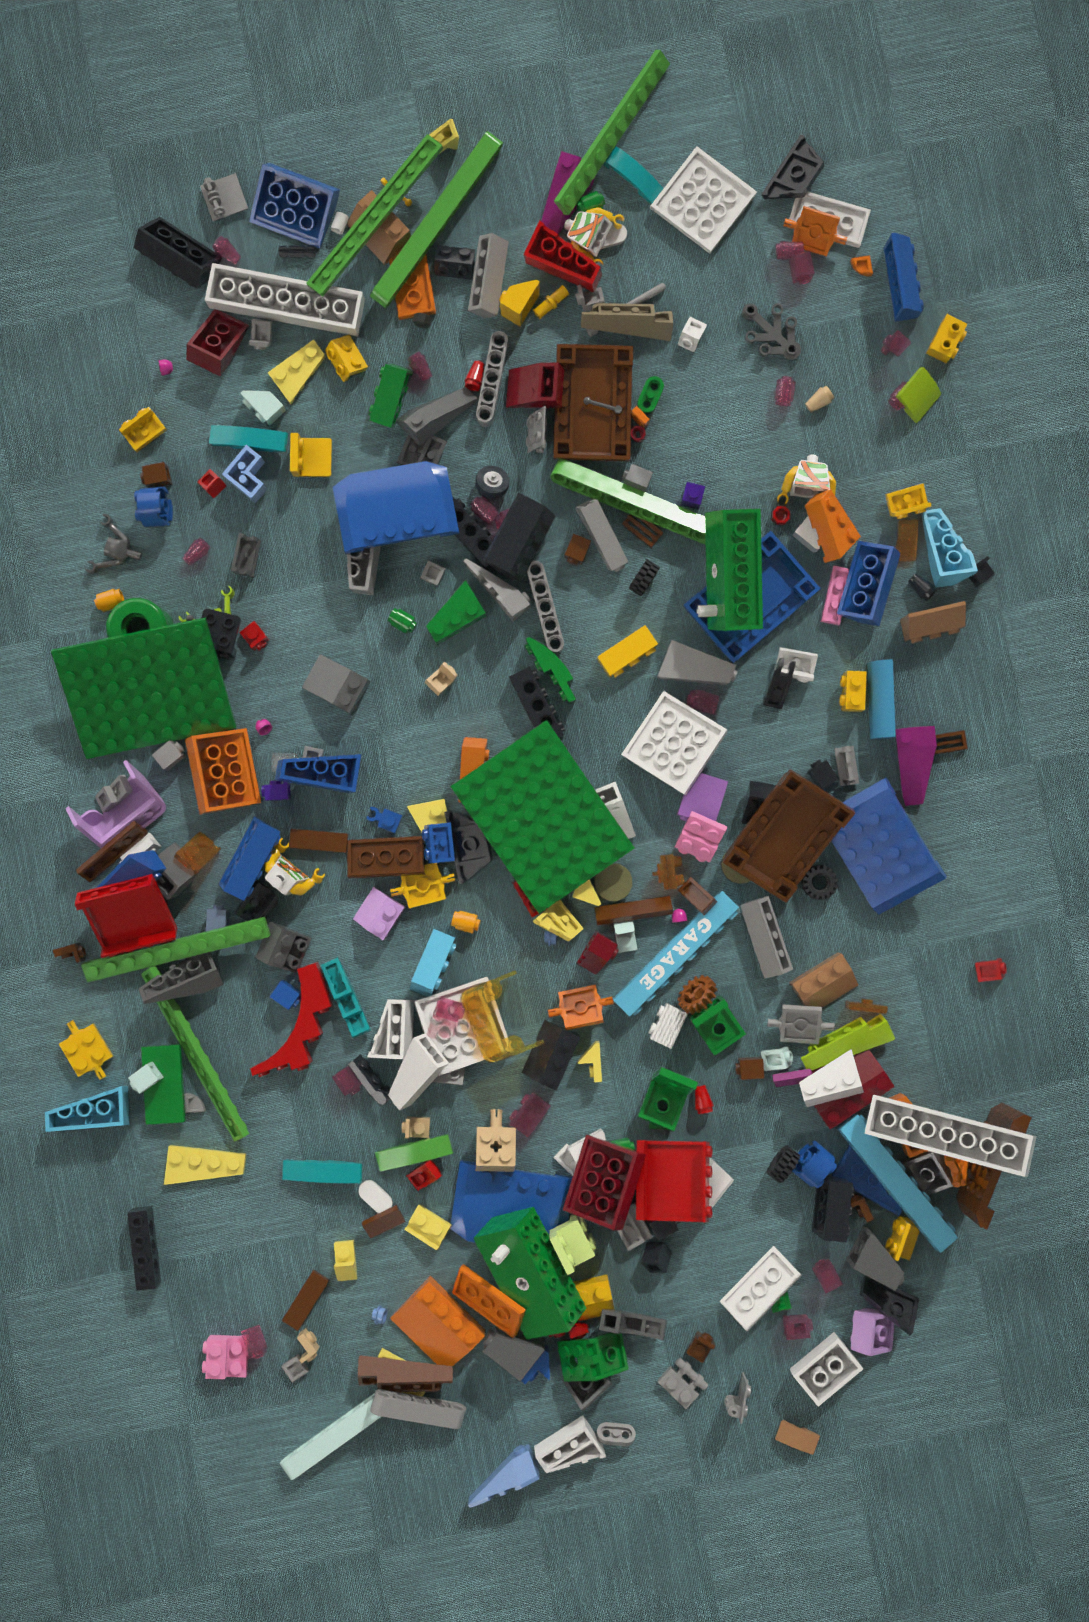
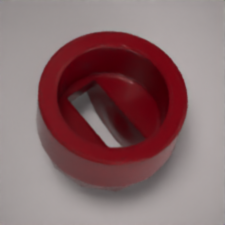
M635 426L631 429L630 434L633 441L639 443L645 439L646 431L642 426ZM637 431H639L641 438H637Z

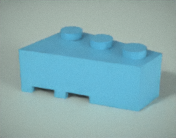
M433 929L411 980V991L429 997L432 996L434 989L438 990L442 979H439L441 972L445 973L449 964L446 961L448 955H453L456 944H454L455 937Z

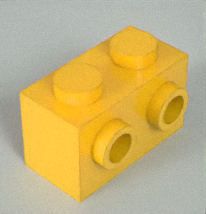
M946 314L926 354L944 363H947L950 358L954 359L959 350L956 347L958 342H962L967 334V331H965L967 323Z
M846 671L841 675L840 686L842 687V694L839 700V704L842 706L841 711L862 712L865 710L866 671Z

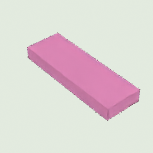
M835 565L832 567L820 622L840 625L842 616L838 615L837 611L850 569Z

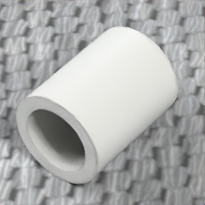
M336 212L330 229L337 234H343L349 217L342 212Z

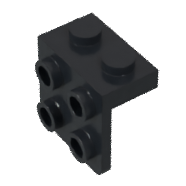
M204 609L201 618L206 617L216 654H218V657L229 660V657L235 658L237 650L234 648L241 623L240 617L211 609Z

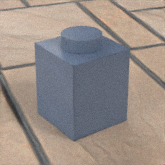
M213 905V909H207L206 931L229 926L230 909H224L223 905Z

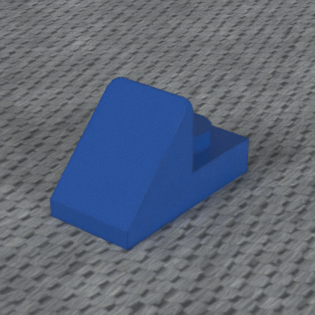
M545 1345L544 1352L521 1380L524 1384L528 1381L532 1382L538 1375V1370L550 1380L549 1347Z

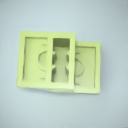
M574 1214L570 1215L569 1221L549 1230L550 1241L567 1275L575 1272L574 1267L594 1257L595 1249H597L593 1235L587 1233L588 1229L585 1219Z

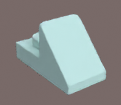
M633 920L613 923L618 953L637 950Z

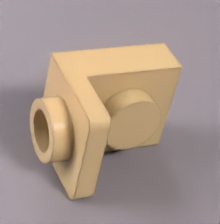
M407 1116L406 1122H402V1133H405V1139H409V1137L429 1138L430 1117Z

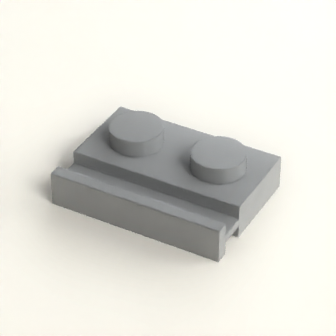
M632 1202L623 1230H617L628 1251L653 1238L645 1221L636 1220V1205Z

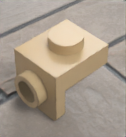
M444 662L436 672L426 679L425 684L439 696L455 681L458 674L452 666Z
M305 1328L297 1336V1339L306 1350L299 1359L301 1364L306 1360L307 1362L313 1360L317 1356L316 1352L320 1347L316 1342L317 1339L313 1332Z

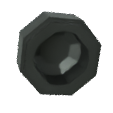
M423 313L414 314L413 324L423 329L430 328L432 318L429 315Z

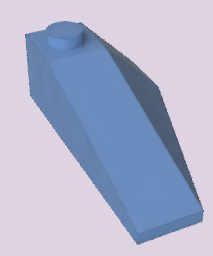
M520 1445L513 1450L469 1496V1508L490 1501L495 1494L501 1497L506 1495L507 1491L513 1487L515 1490H519L539 1480V1463L530 1445Z

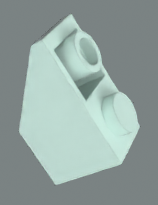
M270 391L241 392L244 398L242 402L249 410L253 408L257 412L255 416L262 423L266 422L269 426L286 411L283 404Z

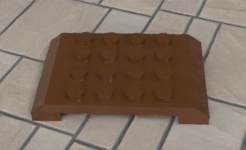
M557 344L556 362H559L564 369L562 408H555L554 459L630 462L633 346ZM585 397H589L593 401L610 406H621L622 412L616 414L614 410L593 404L586 405L583 400Z
M790 769L782 776L727 850L723 863L787 903L798 889V883L841 827L844 828L854 816L855 810Z
M1001 1102L991 1108L987 1120L983 1123L1026 1134L1032 1117ZM969 1162L967 1186H960L956 1201L961 1212L979 1227L988 1230L995 1212L988 1205L1002 1171Z

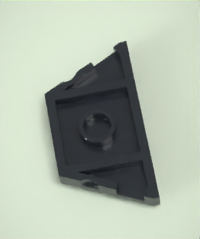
M801 134L762 192L763 199L805 197L824 168L823 160L819 155H816L814 148L807 143L804 135Z
M445 811L446 822H451L455 866L459 884H462L493 860L491 846L472 817L453 811Z

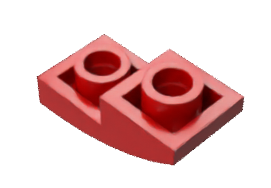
M577 1321L568 1332L570 1339L585 1337L586 1333H589L588 1324ZM565 1332L549 1335V1338L553 1336L554 1338L565 1335Z

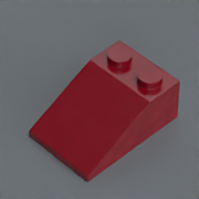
M214 309L187 343L186 360L221 376L230 365L249 325Z

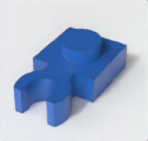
M370 807L371 810L375 811L376 815L373 818L367 816V820H378V827L393 833L397 832L403 815L385 808L383 813H380L376 807Z

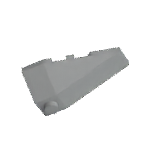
M467 558L464 560L465 566L513 622L531 608L529 603L531 599L525 592L521 594L518 589Z

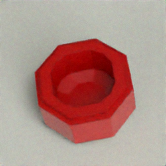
M777 506L772 511V521L776 525H785L790 520V511L786 506Z

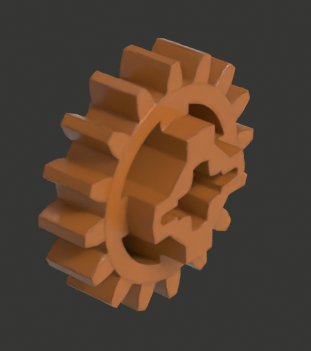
M701 975L700 978L695 976L694 980L688 981L687 986L683 985L684 990L679 992L681 997L677 998L680 1002L678 1005L687 1014L690 1012L692 1015L695 1011L700 1013L703 1008L706 1010V1005L712 1004L711 999L716 997L714 994L718 990L715 987L716 983L709 976L704 977V975Z

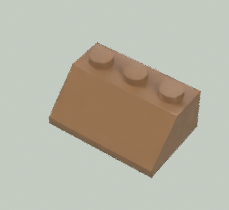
M372 190L357 203L347 222L349 228L354 225L377 195ZM391 212L365 245L386 265L390 258L395 257L410 239L411 233L403 222Z
M963 601L907 614L900 619L905 642L911 641L914 644L922 642L924 637L936 639L942 637V633L948 632L949 635L960 633V629L965 627L966 603Z
M839 952L789 982L803 1006L822 1008L858 986L851 967L843 954Z

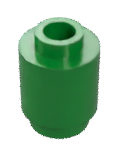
M597 191L585 195L576 204L578 212H586L597 207L604 209L605 199L602 193L599 194Z
M394 608L387 620L391 623V626L405 634H408V632L412 633L417 626V622H415L416 617L402 609Z

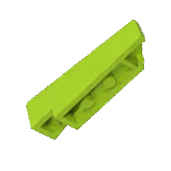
M879 1014L867 1023L862 1017H859L820 1038L819 1044H810L808 1046L809 1053L801 1057L805 1068L812 1071L829 1064L849 1050H852L853 1055L893 1041L895 1036L888 1021L882 1014Z

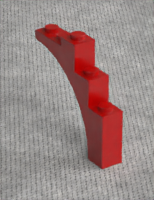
M318 962L297 969L301 983V1005L295 1027L284 1045L273 1056L250 1068L252 1076L257 1074L259 1077L265 1076L273 1068H276L277 1071L288 1067L287 1063L290 1064L291 1070L297 1068L298 1071L309 1068L308 1064L312 1062V1058L305 1040H308V1043L319 1039V1035L323 1032L316 1012L318 1011V1014L330 1011L329 1007L333 1005Z

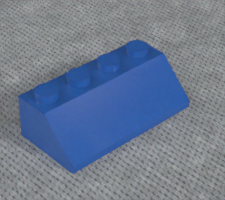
M891 233L883 249L895 322L917 319L923 311L924 305L923 300H920L919 297L921 287L920 282L916 278L918 268L917 263L913 260L915 253L914 245L911 244L910 237Z
M858 541L838 607V615L863 624L880 626L901 554L894 546Z
M253 817L219 882V886L224 892L243 901L246 897H250L254 889L252 887L254 881L260 878L264 862L269 861L273 845L276 846L281 838L278 829Z
M154 850L128 854L96 888L153 874L157 881L162 877L161 874L167 868Z

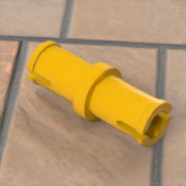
M561 285L550 296L547 295L545 300L533 309V312L539 319H542L551 309H556L557 304L570 295L569 292Z

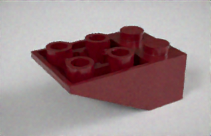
M559 362L536 363L510 369L508 373L506 408H542L544 406L546 408H562L563 367Z

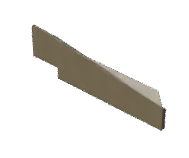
M596 303L592 306L590 312L581 313V327L670 341L673 330L672 311L655 312L654 304Z

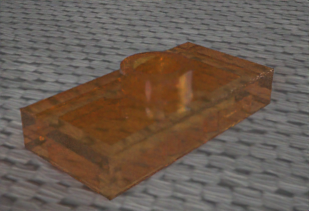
M861 999V1002L846 1000L845 1007L849 1010L886 1014L888 1006L873 1004V1000Z

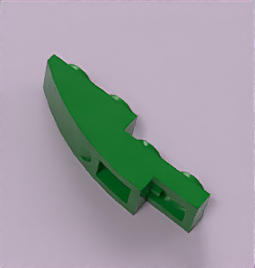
M530 637L526 638L527 644L524 646L529 655H534L536 659L534 664L538 672L542 671L543 674L551 671L552 674L549 676L554 685H559L561 689L559 695L563 702L567 701L568 704L576 701L568 683L573 681V677L567 667L546 646Z

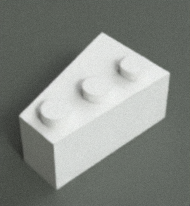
M388 999L380 1020L379 1030L373 1039L375 1040L373 1047L367 1057L404 1059L413 1039L414 1000Z
M852 1050L844 1053L799 1082L807 1107L864 1093Z
M584 1415L534 1446L536 1459L546 1473L570 1467L571 1464L578 1462L586 1463L589 1459L606 1457L603 1444L598 1441L595 1432Z

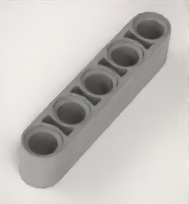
M502 331L494 332L490 339L476 411L477 422L482 427H489L494 422L508 350V337ZM501 339L504 341V344L498 346L495 344V341ZM493 358H499L501 362L498 364H493L491 360ZM494 376L497 378V381L490 383L488 378ZM492 395L494 398L492 401H485L484 397ZM483 413H488L490 418L483 420L480 416Z
M533 561L527 570V576L546 647L554 654H559L563 650L564 640L546 573L542 563ZM533 567H538L541 573L539 575H532L530 570ZM539 585L546 588V591L542 594L535 591V588ZM542 604H549L551 609L548 612H542L540 606ZM553 622L556 628L549 631L545 628V624ZM557 640L561 646L558 649H552L550 647L551 641Z
M378 1389L375 1391L370 1411L377 1416L460 1429L466 1407L457 1402Z

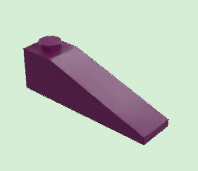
M561 151L541 220L546 227L558 235L563 230L566 220L570 219L577 209V206L575 205L569 215H564L554 200L582 160L579 156ZM595 177L581 197L588 195L592 190Z
M935 726L895 729L902 795L905 806L923 804L937 746Z

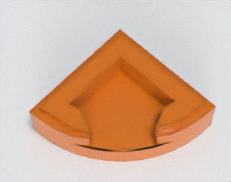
M870 255L851 258L850 263L857 273L863 276L873 275Z

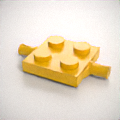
M437 863L426 864L425 875L401 876V887L390 889V892L398 891L391 894V896L403 894L407 900L408 908L446 899L445 883L455 881V878L447 879L454 877V873L442 876Z
M74 1020L67 1023L66 1025L72 1034L68 1039L59 1043V1046L77 1076L80 1077L87 1072L94 1071L99 1080L106 1077L101 1066L105 1061L113 1057V1054L95 1024L93 1023L85 1029L79 1030Z

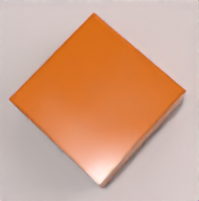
M637 406L632 409L631 418L639 426L645 428L649 424L650 419Z

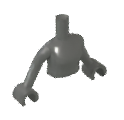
M102 514L108 518V521L100 523L105 527H109L120 539L112 537L107 539L104 556H109L116 560L97 564L88 561L89 564L93 565L92 570L85 569L90 574L96 573L101 568L121 565L128 557L141 560L142 557L141 552L130 549L129 538L113 524V520L108 514Z

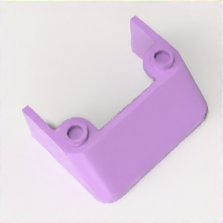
M127 760L123 763L130 774L127 780L133 791L118 805L103 814L97 810H88L81 816L69 806L65 808L74 827L100 848L133 821L146 828L166 810V804L147 779Z

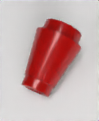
M474 361L464 380L467 389L479 391L481 388L485 366L483 362Z
M706 1085L696 1087L695 1110H697L698 1114L713 1112L712 1107L714 1105Z

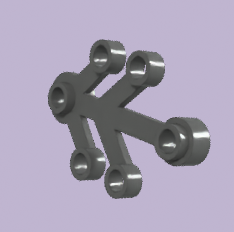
M752 303L746 304L742 310V317L747 321L754 320L766 333L756 334L755 331H748L745 341L749 344L776 341L780 345L779 347H770L768 344H762L759 348V354L762 357L783 355L788 360L798 358L801 353V347L795 341L797 319L793 316L786 319V340L781 334V314L783 312L781 304L776 303L771 309L773 327L758 313L756 305ZM752 308L754 312L748 313L747 309ZM774 308H779L780 312L776 313ZM788 321H793L794 325L790 326ZM748 335H753L754 339L750 340ZM793 347L795 352H790L788 348ZM767 348L768 352L764 353L761 349Z

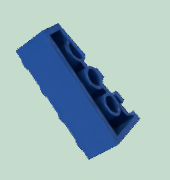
M361 754L282 759L277 763L275 780L344 793L356 792Z

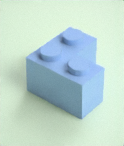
M246 445L222 475L254 503L267 490L264 483L254 476L265 462L260 455Z

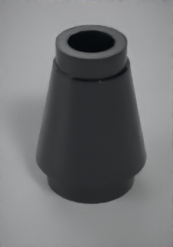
M914 574L908 581L921 600L928 601L937 591L934 588V584L917 574Z

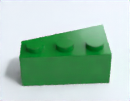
M385 364V367L381 368L379 373L381 381L374 391L376 399L374 405L371 404L368 415L371 416L369 421L390 428L395 427L402 408L401 403L404 393H407L408 390L406 386L408 378L413 376L414 371L395 364Z
M466 580L426 625L437 645L486 617L485 611Z

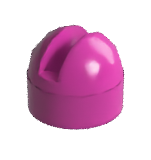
M158 360L161 376L171 374L173 371L171 361Z
M267 719L258 720L255 725L257 732L262 736L270 733L273 728Z
M676 909L673 911L672 923L688 921L684 910Z

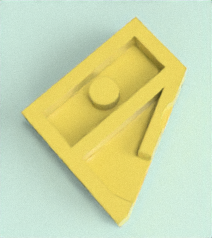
M561 900L551 905L533 920L536 925L566 941H570L584 929Z

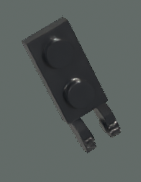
M779 658L776 670L773 671L764 697L763 705L782 710L793 679L795 661L789 663L788 671L784 673L781 672L784 666V659Z
M361 1054L348 1064L349 1068L377 1103L384 1105L390 1100L388 1096L390 1088L381 1082L380 1077L375 1074L368 1061Z

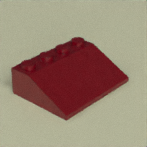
M870 1050L853 1055L864 1093L813 1106L829 1129H832L870 1104L873 1095L882 1096L895 1087ZM824 1066L812 1070V1073H815L816 1071H818L819 1069L823 1068Z
M586 1134L563 1210L609 1229L623 1230L646 1154Z

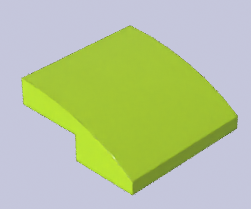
M920 367L896 395V398L905 406L904 411L911 419L918 423L940 397L941 392L924 367Z

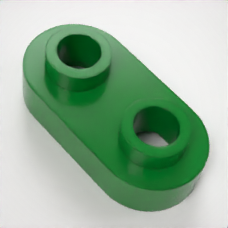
M652 376L645 382L637 402V407L644 414L654 412L664 389V383L661 378ZM651 386H657V390H652ZM647 402L650 404V407L645 408L643 404Z

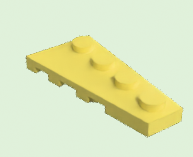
M170 1145L168 1146L164 1185L244 1174L246 1154Z

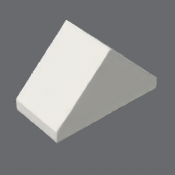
M807 517L792 536L810 551L817 552L820 549L817 543L819 537L816 528H812L810 519Z

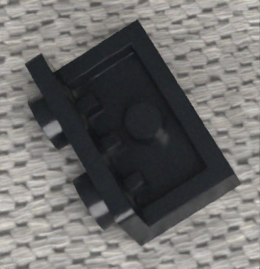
M437 245L434 259V274L436 276L471 280L475 249Z
M258 881L253 885L254 889L250 897H246L244 901L242 900L234 911L236 915L246 921L262 917L266 919L268 912L273 910L278 904L279 897L277 894Z

